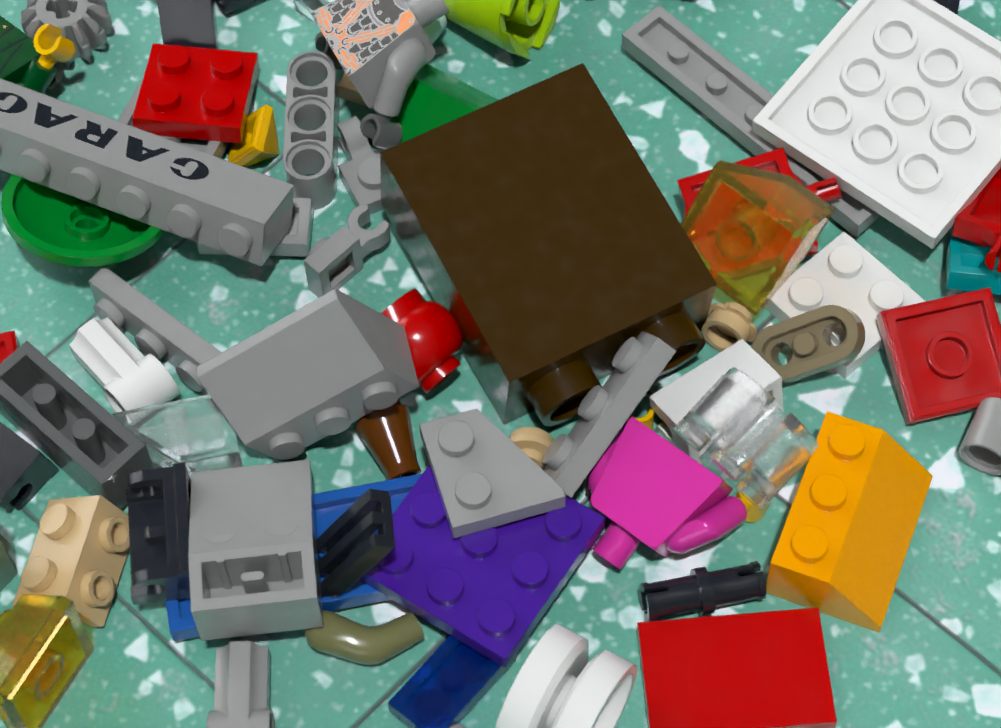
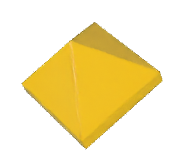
M266 104L247 117L242 143L231 144L227 161L248 167L280 154L274 111L271 106Z

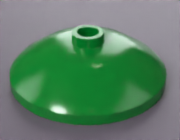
M13 174L3 189L1 199L2 218L9 234L29 252L57 264L84 268L117 264L143 253L154 245L165 232L162 229Z

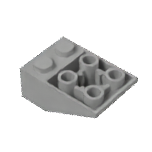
M310 459L192 472L188 548L191 613L201 641L324 627Z

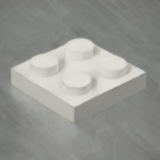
M844 231L765 296L764 308L780 322L825 305L841 306L856 313L865 328L863 348L853 360L833 367L845 379L884 346L876 317L881 311L926 301ZM842 326L834 328L830 336L832 344L838 346L845 338V331Z

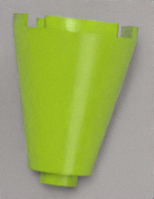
M444 0L450 11L445 14L448 20L512 55L525 58L531 56L527 51L531 46L541 48L547 41L554 27L560 7V0Z

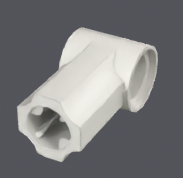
M108 317L102 320L93 318L78 329L75 339L69 345L72 355L101 385L109 404L131 428L138 426L180 395L177 384L162 363L152 354H147L144 357Z

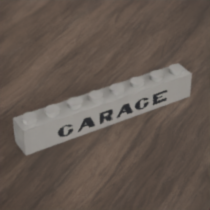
M0 79V170L261 267L290 229L294 193L293 184Z

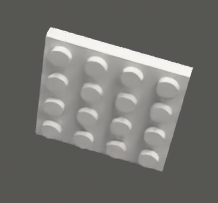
M858 0L753 119L752 131L775 147H783L786 154L824 179L836 178L837 185L839 184L841 190L931 249H934L955 223V217L977 197L1001 168V41L934 0Z

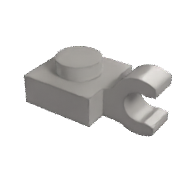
M354 116L336 124L342 138L338 139L339 145L348 159L347 162L338 165L339 177L355 207L366 204L371 215L384 209L381 205L380 152L385 150L379 148L372 151L368 138L361 132V122L357 116Z
M366 204L359 205L350 212L347 220L348 228L343 226L330 238L319 240L311 248L307 258L304 259L308 288L318 298L333 289L339 290L364 268L363 258L373 250L383 247L389 241L391 236L390 226L385 220L372 230L362 228L371 220L369 207Z

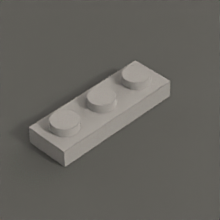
M103 266L89 280L96 302L93 309L101 320L108 317L118 329L122 327L133 335L136 344L146 355L152 354L158 360L163 358L176 367L175 370L178 376L191 389L196 392H201L205 389L197 378L196 367L222 352Z
M642 331L637 339L631 337L620 347L612 361V366L615 367V370L602 387L597 385L588 392L577 411L581 417L568 435H559L547 449L543 457V463L546 464L543 471L560 485L564 493L570 498L675 354L676 350L658 337Z

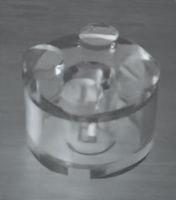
M733 367L715 382L673 429L696 451L700 452L705 448L706 451L699 459L725 482L729 477L734 481L740 480L735 486L736 489L755 507L762 510L811 458V455L819 448V444L807 428L791 412L787 416L773 403L776 398L747 374Z

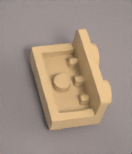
M101 495L50 499L41 517L40 527L27 564L21 574V581L12 606L27 616L72 614L90 627H103L130 548L128 515Z

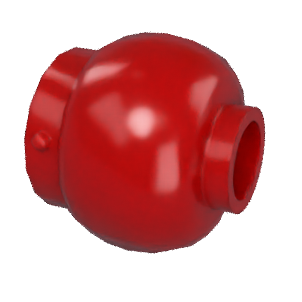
M412 289L381 313L405 327L418 384L426 394L444 382L462 365L455 356L463 346V334L453 314L439 302L426 301L417 289Z

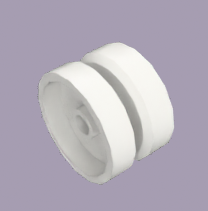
M555 624L546 631L520 669L505 699L495 728H616L631 695L637 677L638 666L608 650L599 653L588 662V639L561 625Z

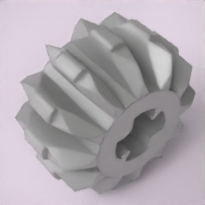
M27 0V9L21 11L20 22L23 31L33 40L35 33L42 25L51 24L62 30L63 37L73 41L75 54L69 61L64 62L68 68H70L73 60L79 57L90 63L91 50H106V36L112 33V20L110 13L107 12L106 0Z

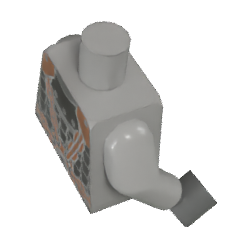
M335 0L310 13L321 30L315 37L316 49L332 59L335 69H344L369 109L373 107L377 111L376 114L366 115L360 124L362 134L367 138L373 139V145L376 148L387 150L398 145L401 141L402 127L399 121L392 119V117L399 115L408 87L420 69L435 56L436 50L423 28L450 12L444 0Z

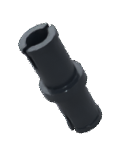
M754 561L746 565L710 572L704 566L691 569L689 576L653 583H640L639 596L642 611H645L644 617L648 622L654 621L656 618L697 611L700 616L713 614L715 607L754 599H765L766 582L763 571L757 572L761 570V565L758 561Z

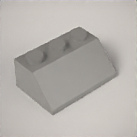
M333 289L196 367L197 378L244 445L280 461L299 456L304 452L305 447L328 435L338 434L347 430L352 422L374 410H381L394 405L399 397L419 387L405 327L337 289Z

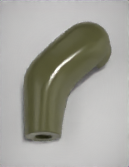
M323 610L324 627L304 629L306 640L315 650L364 665L379 664L424 639L423 630L412 612L383 624L366 626L332 611Z

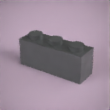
M28 341L23 343L0 363V414L92 496L101 495L121 510L127 504L126 489H130L128 487V475L140 470L154 469L146 445Z

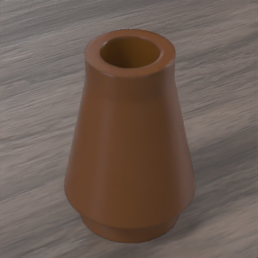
M399 398L394 405L385 409L374 410L358 419L355 429L385 473L387 480L421 474L422 471L417 461L410 410L407 405L401 404Z

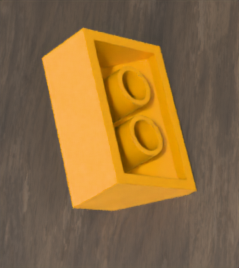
M827 411L770 562L766 593L807 608L819 607V612L880 633L933 475L885 430Z

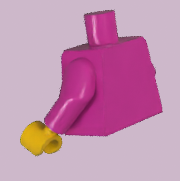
M649 409L648 413L641 418L632 417L633 411L588 474V488L592 493L589 504L613 520L592 550L620 570H622L641 541L664 557L672 552L684 554L720 539L744 521L756 522L762 519L772 501L770 495L758 502L752 501L747 497L756 483L750 477L742 480L734 496H729L733 488L723 479L653 431V409Z

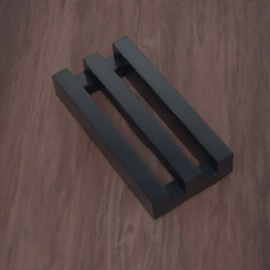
M368 489L317 538L318 552L326 553L319 560L320 574L328 575L320 583L321 596L339 598L395 547L389 491Z

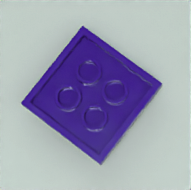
M429 465L392 514L395 547L359 580L507 669L605 528V517L565 495L564 508L453 538Z

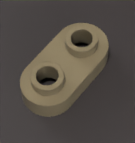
M825 305L764 328L755 337L751 348L781 376L782 383H791L853 360L863 348L865 328L859 316L853 311L837 305ZM837 326H842L845 331V338L841 344L834 346L830 339L831 332ZM789 345L792 349V358L789 363L782 365L779 360V352L784 346Z

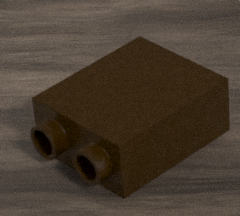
M584 63L380 152L381 205L435 302H439L446 307L459 324L463 334V346L461 349L504 425L533 411H536L542 424L545 426L561 424L578 416V408L588 392L597 385L602 387L599 380L612 374L615 370V367L612 366V361L620 347L631 337L637 339L642 331L658 337L676 350L659 376L682 366L695 357L705 346L706 341L701 331L706 322L717 283Z

